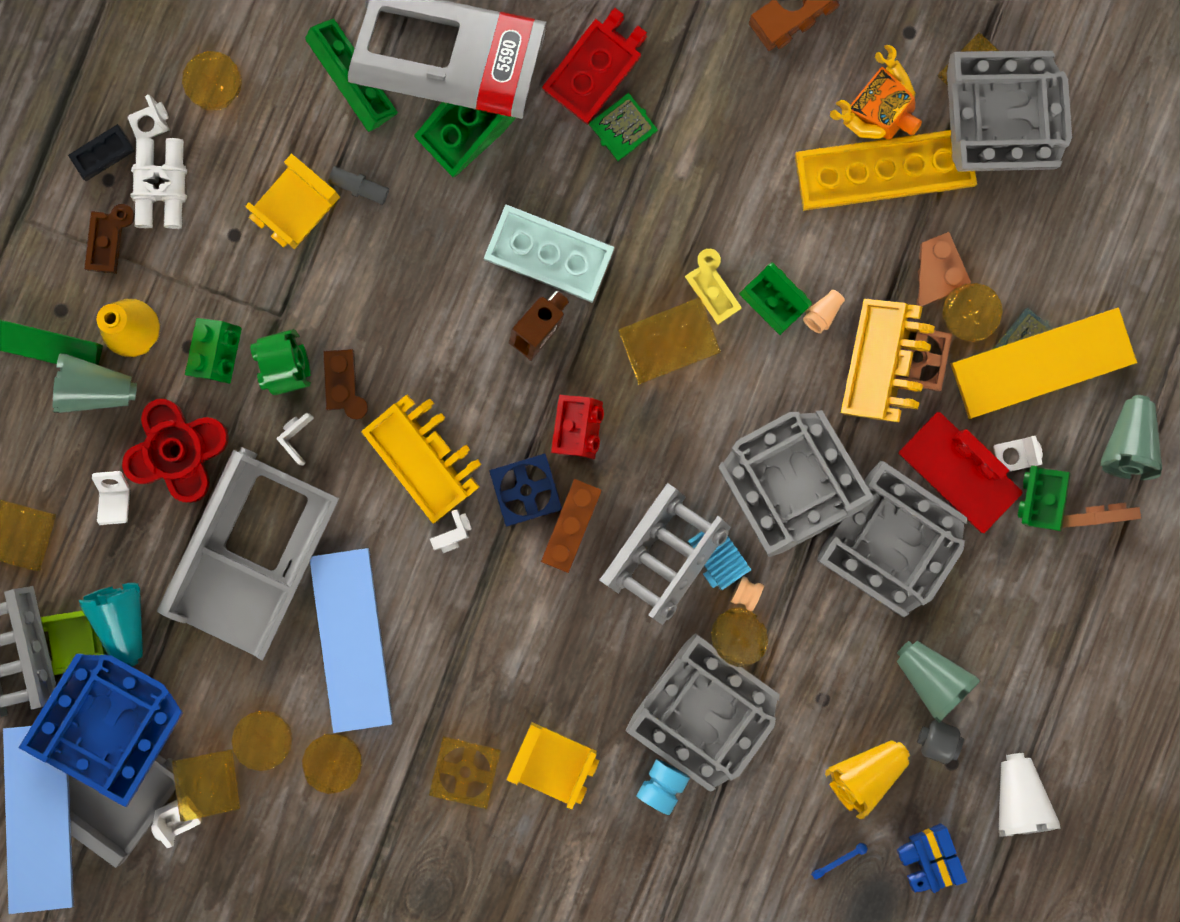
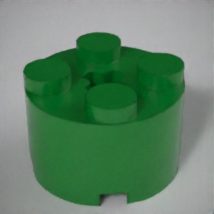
M292 329L258 338L257 342L250 346L252 357L255 361H258L260 373H257L259 386L262 390L268 389L272 395L306 388L311 384V382L306 381V377L311 376L308 355L304 344L298 345L295 338L300 337L296 330Z

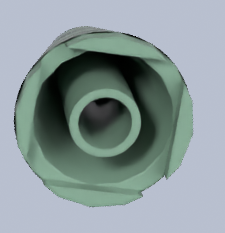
M59 354L56 367L60 368V371L57 372V377L54 379L53 412L64 413L129 406L130 400L135 401L137 383H132V376L68 354Z
M1135 395L1132 399L1125 401L1101 458L1100 466H1103L1102 470L1104 472L1124 479H1130L1131 474L1141 475L1140 480H1151L1161 476L1162 459L1156 405L1150 401L1149 397Z
M908 641L897 652L900 656L897 660L898 665L938 723L980 682L977 676L919 641H916L914 644Z

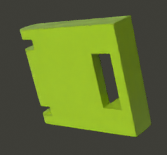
M83 610L41 617L44 632L48 631L52 655L51 665L54 675L64 674L76 654L105 655V649Z

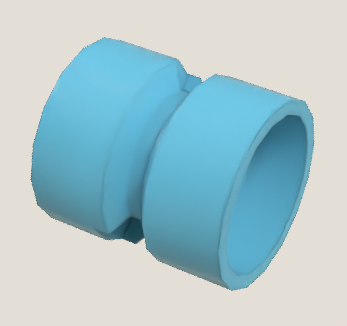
M656 759L649 771L650 781L643 782L636 797L654 809L670 815L678 801L675 796L676 793L683 792L690 777L668 763Z

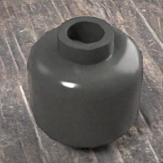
M934 720L928 728L922 726L917 743L922 744L921 752L924 757L942 764H948L952 759L955 761L958 759L963 747L964 738L960 737L961 734L957 727L944 722L938 723Z

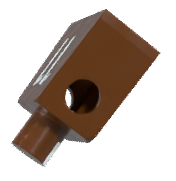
M558 291L549 300L541 296L512 328L509 344L532 361L560 327L564 317L562 311L569 304V300Z

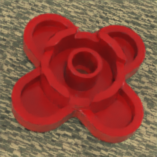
M167 399L153 400L145 406L141 415V423L147 437L144 442L131 447L124 454L122 460L123 472L129 480L138 484H150L164 479L170 494L175 499L186 503L197 502L206 495L210 486L204 462L225 450L229 440L228 431L223 423L210 417L199 418L187 423L182 410L176 403ZM175 446L180 447V453L177 457L172 452Z

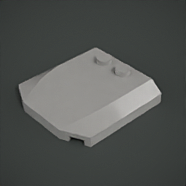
M1053 51L953 52L950 55L947 82L952 158L958 172L1057 169L1061 166V158L1072 139L1068 78L1065 72H1060L1053 59L1055 57Z
M822 410L816 411V413L802 414L799 412H789L737 440L728 457L718 466L768 557L791 549L861 511L874 501L872 493Z
M880 461L864 480L874 497V501L861 511L835 525L822 545L817 561L898 615L905 617L909 615L910 611L920 605L924 606L932 601L962 554L965 542L963 540L964 524H967V517L884 461Z
M695 633L684 643L635 711L626 728V732L711 792L716 789V786L727 780L731 781L739 777L775 726V710L780 694Z

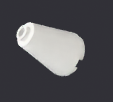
M1024 753L1006 755L1007 761L1001 762L999 836L1007 837L1014 836L1013 834H1031L1060 829L1059 820L1032 759L1025 758Z

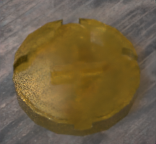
M206 51L197 54L187 63L183 71L182 84L185 94L194 104L205 110L216 111L226 108L233 103L232 101L241 91L242 77L239 68L230 57L221 52Z
M973 282L952 290L945 300L942 311L943 319H945L949 332L958 339L971 342L984 340L992 335L999 326L1003 313L1001 300L996 292L987 285Z
M731 608L720 614L713 623L711 632L713 646L718 655L728 664L736 667H748L759 661L766 653L769 641L764 624H760L756 619L758 616L744 608Z
M265 710L252 712L241 719L234 729L232 736L233 752L239 762L249 769L258 771L273 769L282 763L290 753L293 741L291 729L284 719L274 712Z
M337 733L325 734L313 740L306 748L302 759V768L307 782L317 791L326 794L338 793L350 788L359 778L362 769V756L357 745L348 737Z

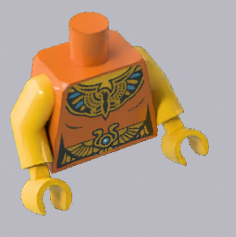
M884 45L888 51L887 59H884L880 52L875 54L877 62L881 64L886 63V69L883 67L879 69L851 105L845 100L836 102V105L842 109V114L836 110L830 111L832 119H843V124L860 138L880 139L883 137L891 139L899 129L913 136L922 124L920 119L912 115L915 110L916 93L908 74L900 62L894 60L897 54L896 49L891 45Z

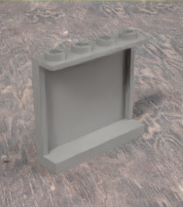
M158 755L128 807L118 804L100 794L99 791L69 775L71 836L117 868L125 862L152 825L155 810L167 804L187 775L181 771L183 767L171 758L166 760Z

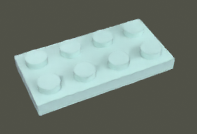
M505 204L484 260L593 303L613 254L614 247Z

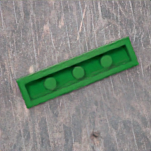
M333 18L310 27L305 37L306 42L366 130L370 132L397 115V110L382 89L348 82L349 66L354 47Z
M0 320V351L57 364L58 356L62 353L99 365L103 345Z

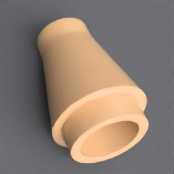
M831 290L825 297L805 311L806 315L803 318L805 324L816 333L828 330L840 306L845 302L844 297L836 290Z

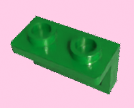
M773 262L768 264L739 293L779 335L812 305L806 294L798 289Z
M196 318L185 375L230 384L242 328L224 321Z
M1031 465L1030 472H1025L1023 479V489H1027L1025 501H1020L1018 518H1022L1023 525L1055 531L1062 530L1071 476L1070 472L1044 469Z

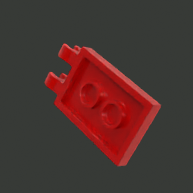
M616 8L611 11L603 24L595 18L542 86L544 92L586 125L592 121L639 61L641 53L636 49L647 38V32L639 26L633 30L628 39L618 33L616 29L625 18H623L624 14Z

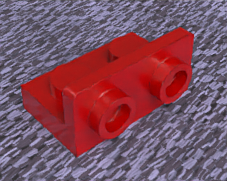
M559 395L551 453L595 459L596 452L600 447L599 429L600 423L604 418L603 402L590 397Z

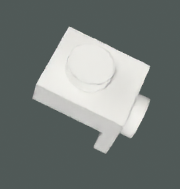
M457 509L451 511L457 528L431 538L430 541L434 550L441 549L443 553L459 548V541L469 538L467 531L472 530L468 517L466 513L460 515Z
M187 795L155 810L151 826L152 833L158 841H162L166 848L174 846L176 835L201 824L202 815Z

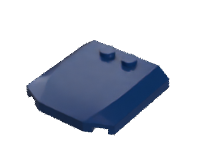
M76 654L18 748L99 791L100 794L118 804L128 807L183 712L164 684L112 655Z

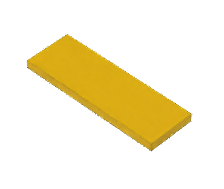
M951 130L795 152L803 211L969 188L977 185L975 171L958 172L952 158Z
M1118 307L950 364L968 418L972 419L1137 363Z

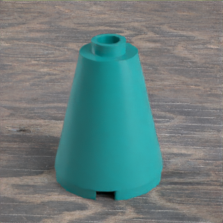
M139 583L122 584L123 590L121 588L113 589V586L85 595L83 600H79L80 607L107 654L112 655L131 667L139 663L138 659L143 657Z

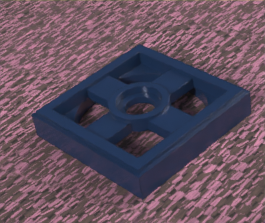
M546 453L489 470L506 527L562 510ZM533 465L544 471L547 478L532 481L528 478L525 466ZM514 470L517 479L515 487L502 491L501 482L508 471ZM525 484L532 488V492L528 496H523L520 492V488ZM550 489L551 497L544 509L538 511L535 501L537 493ZM519 499L524 503L527 515L522 516L513 513L506 507V502Z

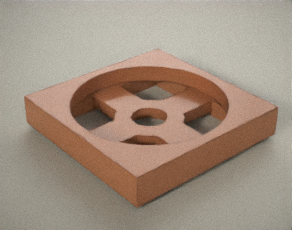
M934 330L933 334L910 331V333H916L914 341L927 342V338L930 336L938 344L941 355L932 354L929 351H919L923 355V360L917 363L912 359L909 377L896 376V379L923 384L922 389L942 391L952 334ZM901 349V350H905V351H912L913 353L917 351V350ZM926 365L939 367L938 372L931 379L920 381L922 367Z

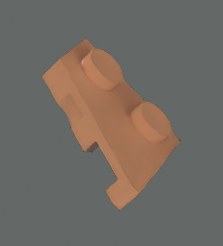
M949 232L920 244L918 306L923 307L972 286Z
M1126 503L1109 504L1107 511H1105L1104 505L1086 507V513L1065 515L1062 528L1141 519L1140 507L1127 508Z

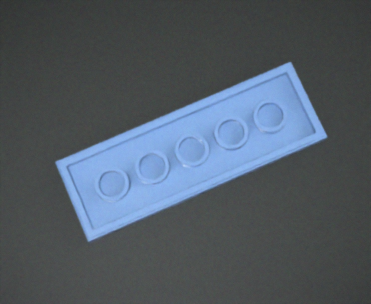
M369 548L312 556L310 566L333 733L392 725V710Z
M31 726L3 728L9 914L74 907L69 775L18 748Z

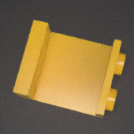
M291 153L284 161L288 168L255 206L248 202L245 207L252 213L248 218L262 229L266 225L274 232L271 237L283 248L288 244L295 250L338 201L340 196Z
M531 722L506 780L516 785L520 782L567 803V808L573 809L575 802L581 804L587 791V787L583 786L587 775L593 777L600 760L595 759L596 750Z

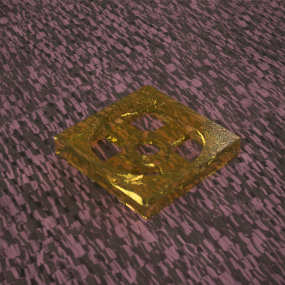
M443 736L429 796L487 809L501 749ZM459 747L465 748L463 758L457 764L444 761L445 756L450 751ZM476 751H480L486 757L490 765V771L476 767L474 764ZM464 766L469 767L471 770V775L467 778H463L460 775V769ZM441 773L453 775L457 780L454 793L447 792L440 780ZM472 781L487 783L485 790L475 797L466 796L468 785Z

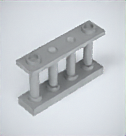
M668 483L599 580L618 594L621 589L626 588L653 607L649 616L662 625L675 614L676 605L716 548L726 541L728 531L731 528L719 516L711 524L685 507L683 501L686 497ZM678 515L705 533L695 548L666 530V525L673 516ZM656 540H662L688 558L678 573L649 554V549ZM643 563L670 582L661 597H658L632 578V574L639 564Z
M33 586L5 591L6 602L0 603V616L9 613L13 631L0 634V646L16 642L20 659L0 665V677L23 672L26 684L25 690L3 695L0 682V717L8 715L6 706L26 701L30 702L31 710L44 707L56 687Z

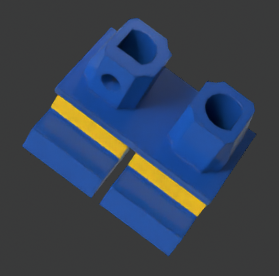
M941 823L908 837L910 842L897 849L899 858L904 866L918 861L920 871L907 875L910 887L914 893L928 889L936 893L941 888L953 884L957 886L968 882L960 860L956 855L957 852L948 829Z

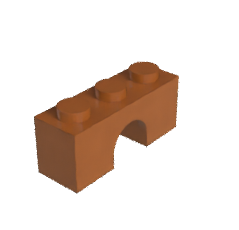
M771 0L751 15L749 25L768 51L776 46L778 49H781L793 39L792 35L799 30L803 33L810 29L816 23L815 19L823 13L827 16L840 6L839 0H802L803 7L796 11H788L777 0Z
M574 479L542 557V563L569 573L602 492L601 489Z

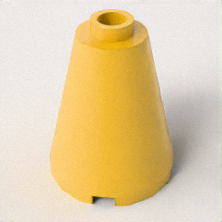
M124 299L103 306L97 314V325L104 343L111 351L123 357H137L146 354L159 337L160 323L157 314L149 305L140 300Z
M890 740L830 766L826 769L825 775L827 777L831 774L833 781L829 785L841 803L849 811L855 808L859 812L856 817L864 819L907 768L910 753L901 742L896 743Z

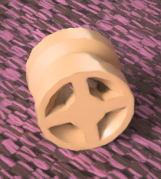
M742 576L734 589L730 602L734 604L741 603L745 605L747 610L752 612L759 601L764 585L761 583H751L747 577Z

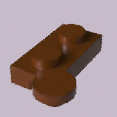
M118 204L113 207L110 214L91 211L85 270L117 274L122 228L130 226L135 219V213L131 207L126 204Z
M354 350L323 351L326 409H344L346 415L351 419H362L368 412V404L363 398L356 396Z

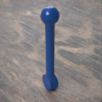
M859 843L856 849L825 867L815 870L811 875L816 880L854 856L865 854L868 850L867 845Z

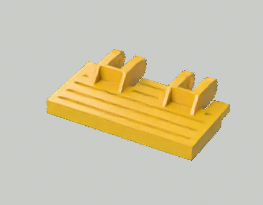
M864 299L841 408L842 414L899 423L902 410L890 408V406L918 409L919 402L909 398H897L898 389L914 392L922 391L923 384L896 379V376L909 377L913 358L912 351L901 349L930 351L931 344L925 341L908 340L910 331L924 334L934 333L935 326L907 321L908 318L920 319L922 306Z
M407 394L361 432L434 524L480 488L473 477L463 485L460 482L482 464L478 459L472 461L459 474L452 467V465L468 454L470 448L467 445L460 448L446 461H443L442 458L452 450L437 431H434L427 438L425 436L445 420V416L442 413L437 414L426 425L421 427L417 419L428 412L434 405V402L428 399L407 415L406 412L415 405Z

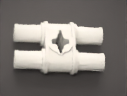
M151 138L136 139V164H133V167H131V172H133V193H131L132 201H135V227L153 228V203L163 201L165 202L164 227L170 229L182 228V203L187 199V195H185V174H187V169L183 165L184 141L182 139H166L165 164L162 166L154 165V140ZM159 178H161L165 183L160 184L159 189H157L153 184L158 183Z

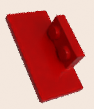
M936 412L898 451V454L958 512L966 516L967 521L980 533H985L1023 494V491L1006 476L1010 470L967 429L959 431L941 412Z

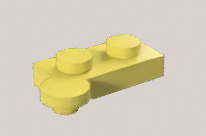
M705 249L698 255L699 267L687 274L685 278L717 325L740 311L742 307L716 271L721 263L719 253L714 249Z

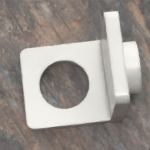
M150 95L145 96L149 107L128 116L136 139L153 138L170 131L166 123V119L169 116L163 103H157ZM144 116H150L154 120V127L149 132H142L138 127L139 120Z
M309 413L304 414L300 419L294 417L283 427L285 431L276 438L292 458L302 466L306 462L288 440L314 419Z
M1036 436L996 444L993 447L995 457L1010 471L1028 468L1031 465H1042V448ZM1007 448H1014L1019 453V460L1014 465H1009L1003 460V452Z
M121 471L93 473L92 480L99 491L98 524L126 523L128 521L130 487ZM105 479H113L118 481L119 483L114 485H108L103 483L102 481Z

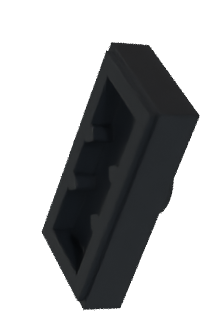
M117 124L68 156L82 179L88 181L135 152V149L122 128Z

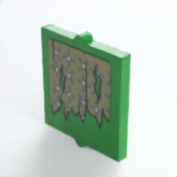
M629 93L589 123L591 129L601 140V146H606L618 162L658 132V129L646 115V109H641Z

